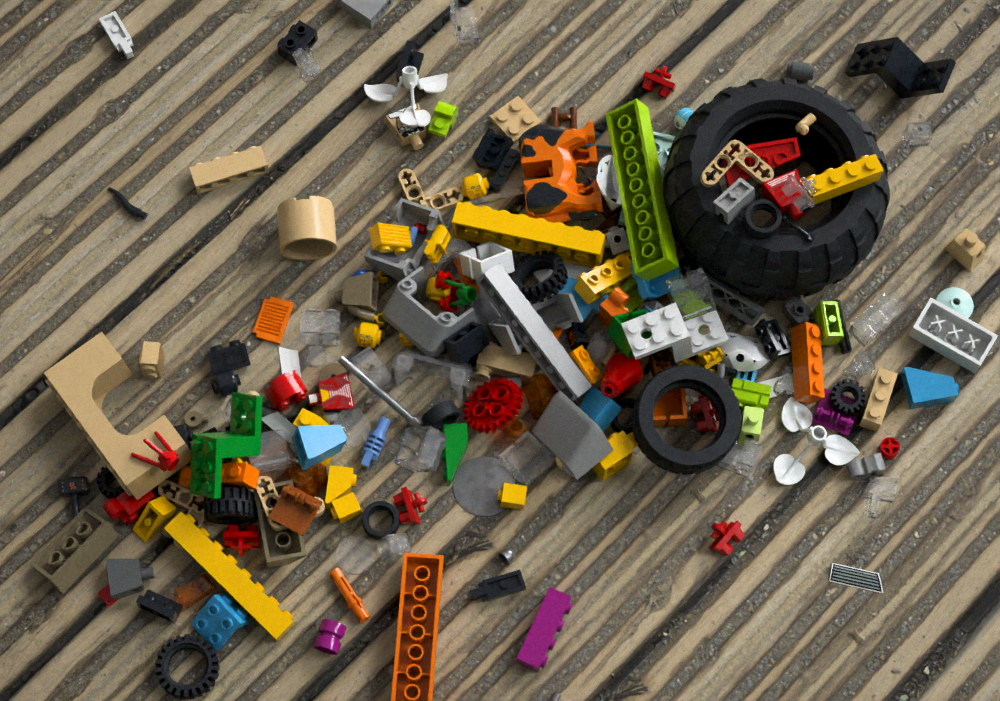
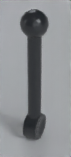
M782 214L781 221H786L800 233L805 235L809 242L814 241V234H808L806 231H804L802 228H800L798 225H796L794 222L788 219V216L786 214Z

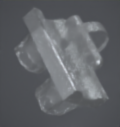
M299 48L292 55L303 81L307 83L310 77H317L321 69L319 64L316 63L311 49L308 48L304 51L302 48Z
M792 175L788 176V182L781 188L784 194L789 198L795 192L799 193L800 197L793 204L800 212L808 206L813 208L816 204L807 194V191L812 195L817 192L813 187L816 181L814 179L808 181L805 177H802L800 181L803 186H801Z

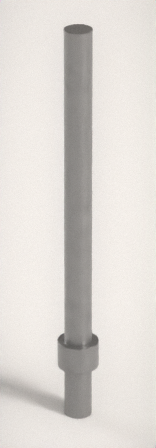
M342 355L338 360L340 364L408 421L407 424L412 428L415 427L426 437L429 435L424 424L420 422V418L408 412Z

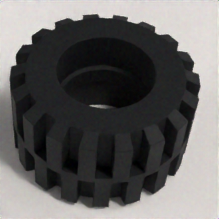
M221 487V498L204 497V519L216 524L232 525L245 523L254 518V493L248 489Z

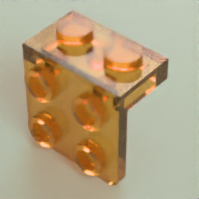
M545 374L532 375L521 385L534 420L540 418L552 397L558 392Z

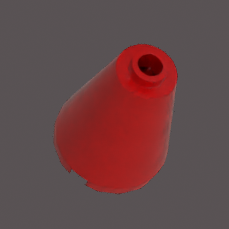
M624 353L614 354L606 364L600 386L602 394L608 398H614L636 387L643 377L640 361L638 359L635 360V357L627 358Z

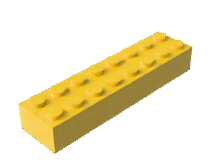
M457 202L452 219L454 238L480 244L492 241L512 251L525 254L531 253L534 256L537 251H539L540 255L542 251H547V253L552 251L554 254L557 253L563 262L594 268L597 265L600 267L605 253V234L598 230H584L579 226H566L561 222L552 223L543 218H530L525 214H511L506 210H493L488 206H475L470 202Z

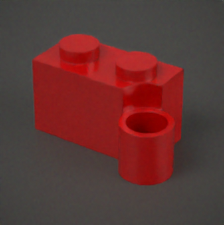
M124 491L116 498L109 499L103 505V509L112 520L120 518L125 526H127L129 523H135L147 504L156 499V497L149 491L137 500L133 494L129 497L126 491Z

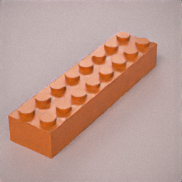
M404 552L391 701H433L444 555Z

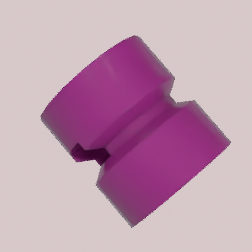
M322 619L319 627L321 635L316 636L313 647L327 654L338 655L341 647L339 640L344 637L346 626L333 620Z

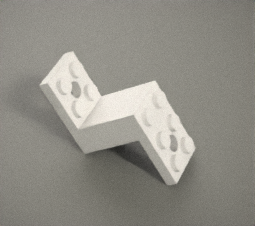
M675 302L621 323L635 360L669 347L676 363L729 342L715 306L682 318ZM706 327L709 329V333L701 335L699 329ZM644 331H650L652 336L644 339L641 337V334Z

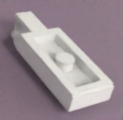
M116 11L99 18L115 49L118 52L123 51L127 59L133 57L131 46H133L132 39Z

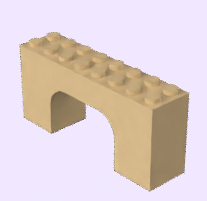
M100 332L44 372L48 378L45 381L65 407L66 411L73 418L76 425L86 436L129 497L133 494L137 500L191 462V450L165 415L134 435L120 434L106 418L102 410L105 396L133 374L103 332ZM157 431L172 450L179 454V462L172 471L166 470L164 472L156 466L132 457L131 453L160 463L158 460L159 454L143 442L144 439H147L162 452L167 451L154 434Z

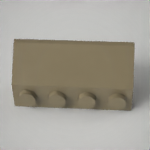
M293 480L274 483L279 498L282 495L281 491L284 486L288 484L293 486ZM269 484L261 485V487L264 488L266 495L269 494L267 485ZM254 489L268 569L285 566L305 557L306 550L303 536L288 528L282 531L273 530L258 493ZM269 499L266 501V506L274 508L277 501Z
M85 506L30 565L52 586L64 593L119 535L106 520Z

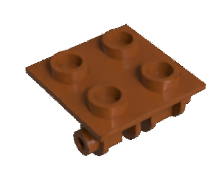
M288 484L283 487L282 495L268 518L304 536L323 502Z

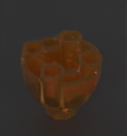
M291 462L285 471L289 480H293L295 488L312 497H316L319 491L325 488L328 483V477H326L327 468L322 463L314 464L307 470H302L300 462Z

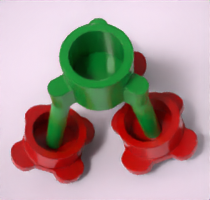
M442 270L438 272L435 279V288L446 290L451 287L450 295H446L445 299L439 300L440 308L443 312L455 313L458 305H466V302H472L476 299L477 292L474 287L461 284L460 280L453 281L449 272L444 273Z

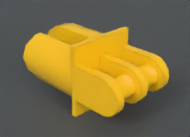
M442 224L436 226L429 240H425L427 245L424 253L432 264H437L442 254H447L445 249L452 237Z
M719 347L697 354L695 362L709 369L722 361L720 356L723 355V352Z

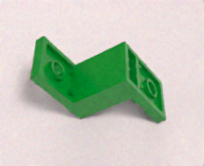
M232 392L230 432L192 434L191 478L189 484L191 494L213 499L221 498L222 458L260 456L263 396Z

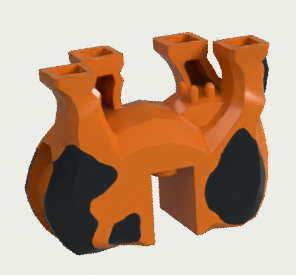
M588 121L585 127L581 129H560L544 124L536 125L519 137L521 163L525 178L550 175L547 178L523 181L528 217L534 219L543 218L552 223H563L570 220L589 221L597 217L598 212H603L602 193L597 180H594L586 188H584L583 183L577 184L576 167H598L596 145H592L588 149L579 148L580 146H586L588 143H595L593 121Z

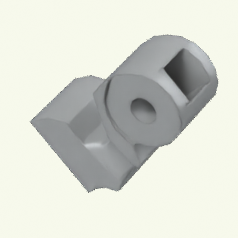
M881 453L846 463L850 480L865 479L872 472H875V475H884L886 470Z

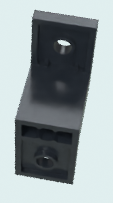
M899 37L857 44L845 74L848 77L876 73L896 94L904 99L943 93L956 62L951 58L924 63Z

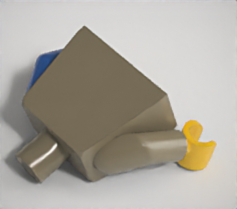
M360 269L350 278H346L343 281V290L335 291L334 299L336 302H342L343 306L351 314L364 320H375V324L382 327L385 323L380 322L378 318L384 319L383 313L375 315L374 312L378 311L379 282L386 283L388 281V277H382L381 275L387 274L380 270L376 272L375 270Z

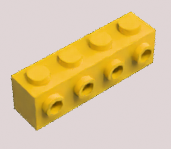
M876 154L871 156L864 155L852 163L851 161L845 162L836 169L829 168L817 176L815 174L808 176L803 183L808 205H815L879 181L884 169Z
M631 251L621 252L613 260L608 259L602 266L599 267L597 265L589 273L586 274L584 272L577 278L578 282L574 289L588 305L609 294L615 288L621 287L632 277L630 264L633 262Z

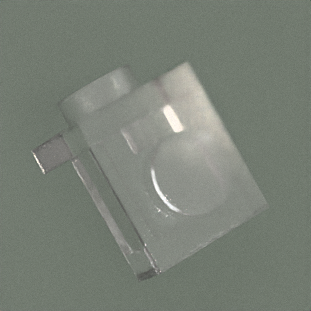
M406 533L385 535L377 542L378 552L382 560H386L394 555H404V552H411Z

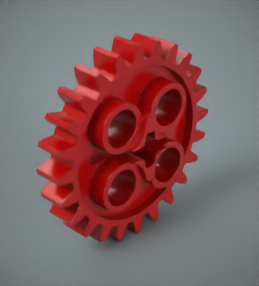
M498 377L496 382L491 378L490 383L484 381V386L477 385L478 390L471 391L473 396H467L469 402L464 403L466 408L463 409L465 414L463 417L473 431L477 430L480 434L483 431L485 434H488L490 430L495 433L496 428L502 431L503 425L509 426L508 421H515L513 416L520 414L517 409L523 408L520 404L524 401L521 397L523 394L520 388L507 378H504L502 381Z

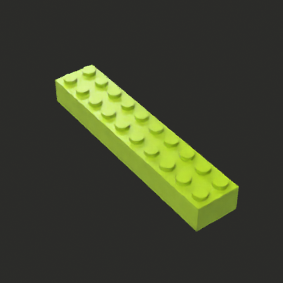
M636 98L605 115L634 273L645 281H650L678 268L679 264L672 227L664 201L663 181L649 109Z

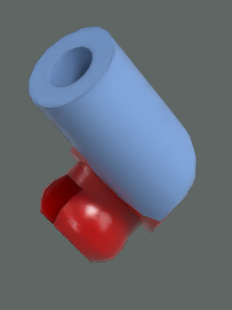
M416 223L409 228L412 246H414L416 236L419 233L423 235L426 233V225Z

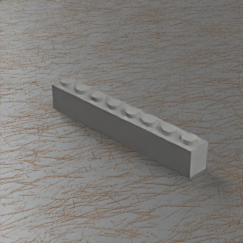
M500 263L483 273L475 281L558 391L563 392L573 402L592 388V385L577 367V364L571 359L565 348L559 343L553 332L546 326L541 316L537 314Z

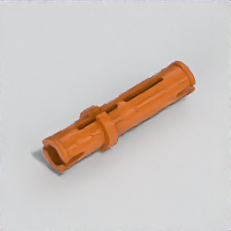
M340 568L332 570L329 576L346 600L349 610L353 611L360 624L368 621L371 616L363 606L362 599L358 598Z

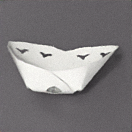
M607 155L599 162L597 183L606 204L611 210H614L621 206L622 202L614 158L612 155Z
M727 332L729 342L718 346L723 352V355L720 356L722 358L720 363L737 371H755L770 361L768 354L764 351L761 340L755 337ZM738 354H742L744 356V360L742 362H738L736 360V356Z

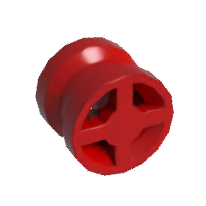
M893 437L883 439L878 447V453H881L882 458L885 460L895 458L900 450L899 442Z

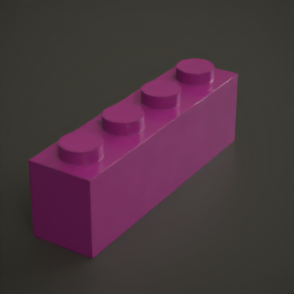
M549 587L517 656L516 663L537 673L540 667L544 669L548 661L546 654L548 650H553L557 641L554 639L556 632H561L565 623L562 619L565 614L569 615L573 606L570 603L571 596Z

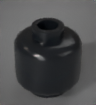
M231 370L217 373L213 376V380H211L214 394L219 395L221 398L231 396L232 392H238V386L241 385L238 374L234 375Z

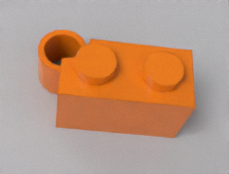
M620 287L615 288L599 307L598 320L608 329L613 316L624 313L629 314V310L624 305L629 301L630 297Z

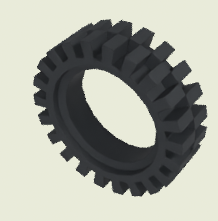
M537 251L535 256H532L530 253L527 254V259L524 257L520 258L521 263L516 261L514 263L515 271L508 275L518 286L529 302L531 301L532 304L537 303V299H539L540 303L544 302V297H547L548 300L551 299V294L557 295L559 293L557 289L562 290L564 288L563 285L567 283L568 272L562 258L557 253L542 251L540 255L539 251ZM542 269L553 270L546 280L538 284H522L524 279L535 271Z
M184 634V637L178 635L174 640L171 638L168 640L169 643L167 645L164 644L162 646V650L158 652V658L155 660V673L160 685L168 694H172L175 698L180 697L183 700L190 698L191 700L195 699V696H203L202 693L205 691L209 692L210 687L215 685V679H218L219 676L218 670H220V665L215 650L210 643L206 642V639L199 638L198 635L194 634L193 636ZM185 649L198 651L206 660V669L203 676L197 682L189 685L177 683L169 674V664L172 657Z

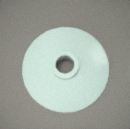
M951 287L944 289L937 296L936 301L966 318L971 316L974 306L972 298L966 291ZM953 301H957L959 305H955Z

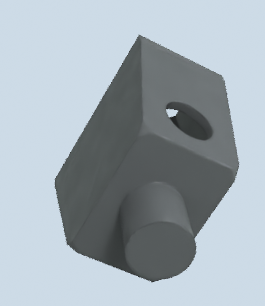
M106 559L110 595L113 601L143 591V580L155 578L153 567L141 568L139 559Z

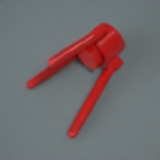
M157 431L154 434L167 451L162 452L147 439H144L143 442L159 454L158 460L160 463L131 453L132 457L156 466L164 472L166 470L172 471L179 462V454L172 450Z

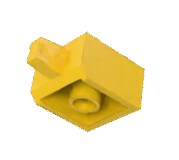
M622 430L619 433L614 432L607 438L613 451L592 467L602 482L630 464L633 450L638 446L633 432L626 435Z

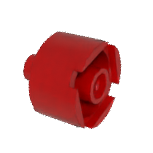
M292 370L293 374L291 375L289 372L278 376L269 382L271 386L268 389L266 387L262 389L274 410L277 409L283 413L290 408V404L294 402L298 404L306 399L305 395L308 390L296 370Z

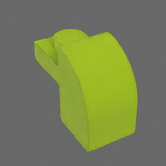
M439 101L434 110V116L429 125L428 133L446 138L449 129H452L458 115V107Z

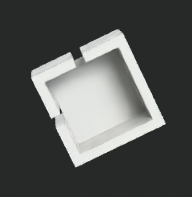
M492 241L476 246L478 259L475 248L459 253L462 274L474 280H477L483 273L498 263L507 271V274L515 271L512 250Z

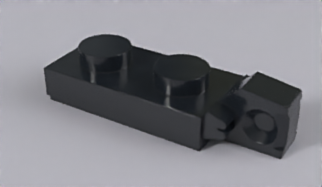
M516 570L483 580L482 583L478 584V588L470 590L469 594L472 601L482 598L484 602L524 591L526 586L521 571Z

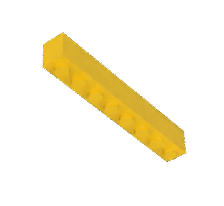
M180 512L164 527L165 531L278 642L295 625L292 621L294 617L286 609L282 611L278 607L280 603L272 595L268 597L263 592L266 589L259 582L254 584L250 580L251 574L245 568L240 570L236 566L238 562L230 554L226 556L222 552L224 548L216 540L212 542L208 538L210 534L203 527L199 529L194 524L196 520L189 513L185 515Z

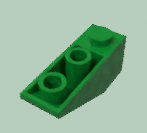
M467 423L444 424V431H440V441L445 444V449L441 450L442 461H446V468L442 469L443 480H447V486L451 485L468 449Z

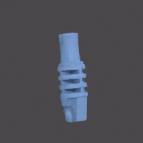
M381 416L375 430L370 432L360 453L361 456H364L360 464L361 467L368 469L371 461L377 460L386 441L385 434L391 422L388 418Z

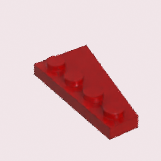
M797 137L746 145L772 169L798 159L801 156ZM738 147L732 148L728 156L731 157L734 152H738ZM752 158L744 159L746 166L753 167L755 165V161ZM721 159V160H722V164H723V168H726V167H727V161L724 160V159ZM734 163L725 174L727 188L740 177L745 181L752 179V177ZM758 164V166L756 167V169L754 170L755 173H756V171L759 170V168H760V165H759V164Z

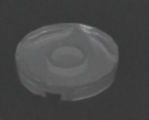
M359 535L344 538L336 549V562L339 568L350 575H360L367 572L375 560V550L372 543Z

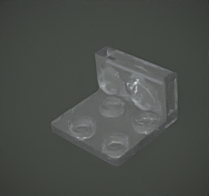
M457 0L450 1V20L453 25L452 35L456 37L457 44L479 41L474 6L458 8Z
M283 429L261 433L260 456H249L250 465L260 470L259 473L291 467L290 453H288Z

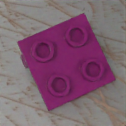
M824 388L825 398L819 401L812 423L848 436L856 414L854 416L850 414L848 417H845V414L840 416L839 411L835 413L833 411L834 407L830 406L831 401H829L831 390ZM840 395L841 401L845 404H852L855 399Z

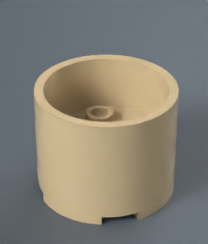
M309 196V199L296 200L293 197L278 205L277 217L281 255L292 260L310 261L328 257L337 250L334 207L329 199Z

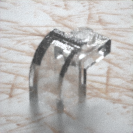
M451 238L445 249L447 254H442L439 262L433 264V270L438 273L451 261L461 267L459 253L473 247L461 239Z
M600 330L594 334L586 349L591 360L599 369L615 343L607 332Z
M878 477L867 485L862 494V498L867 499L865 504V511H868L867 518L875 519L877 517L880 501L893 503L897 494L898 479Z

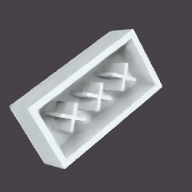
M933 298L929 299L908 335L975 374L998 335Z

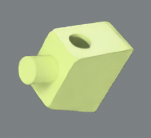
M744 406L741 413V429L737 439V446L756 449L761 434L764 409ZM745 435H752L753 438H748Z

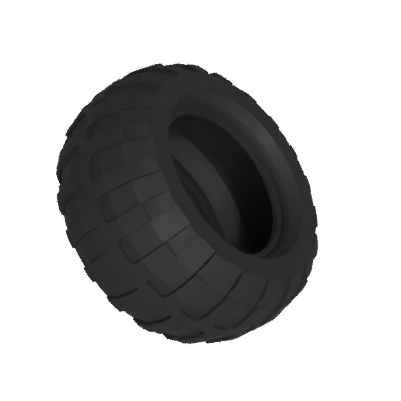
M760 78L749 80L746 85L733 88L730 86L720 91L711 102L707 104L704 102L689 116L686 125L676 134L673 140L663 177L664 201L673 236L676 241L679 240L684 248L683 252L686 258L694 267H700L714 279L732 289L738 290L745 297L752 298L756 295L770 297L771 301H784L791 296L803 295L807 297L822 291L826 285L835 284L851 274L853 269L868 256L882 230L890 200L885 155L877 146L873 129L868 123L866 124L861 121L855 114V108L845 100L839 101L827 94L828 90L815 85L812 88L807 85L798 84L795 79L782 78L781 81H766ZM812 113L816 117V121L809 126L808 133L806 135L797 133L795 130L797 123ZM797 137L800 158L808 162L819 174H822L829 168L836 169L845 162L851 161L852 163L864 155L871 156L873 154H876L884 169L879 181L830 199L831 211L818 222L802 228L808 234L812 233L815 235L813 242H809L807 237L798 230L777 231L770 238H755L744 228V218L740 215L730 224L724 222L722 213L716 214L715 205L713 204V201L723 193L719 181L713 187H706L700 180L705 168L731 140H739L746 146ZM717 160V165L723 168L722 160ZM713 170L709 176L705 174L707 176L706 180L714 181L712 178L716 171Z

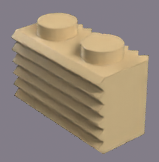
M143 341L139 359L143 376H146L148 379L161 378L165 362L162 346L159 342Z

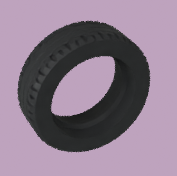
M688 364L668 367L666 370H661L654 377H651L639 393L632 410L631 426L634 430L633 436L641 452L653 464L655 463L657 467L675 474H698L716 466L735 445L741 429L740 421L742 416L739 409L740 404L730 385H727V382L722 377L717 376L715 372L704 369L701 366H691ZM677 388L691 389L704 395L714 405L719 417V427L715 438L709 445L697 451L687 452L670 446L660 437L654 426L653 415L657 402L667 392Z

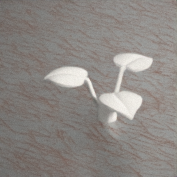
M407 66L402 69V76L399 77L397 88L391 84H364V90L366 95L375 102H389L393 99V96L398 95L403 82L405 88L410 89L412 111L402 113L400 115V122L409 127L426 126L430 123L431 116L426 110H415L414 88L417 86L426 93H440L447 87L448 74L419 79L417 68Z
M793 397L786 401L781 413L782 424L790 432H796L799 429L801 432H809L807 435L809 443L796 459L789 454H782L775 459L773 471L778 483L793 485L804 477L805 467L798 461L811 445L818 446L822 442V446L826 448L824 453L826 459L836 466L845 465L860 454L859 450L846 438L840 435H830L826 438L827 432L824 427H812L813 415L805 405L795 401Z

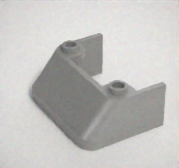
M421 266L398 283L384 307L383 316L390 325L428 356H437L446 350L443 340L468 323L474 322L475 309L471 307L459 317L451 312H442L438 316H434L412 297L424 288V267Z
M559 292L557 295L552 293V298L549 300L547 297H544V302L540 303L539 299H537L535 304L530 302L531 306L541 316L543 322L550 330L554 328L564 330L571 327L572 322L581 323L584 321L572 293ZM502 316L488 324L492 333L507 353L519 355L523 351L524 345Z

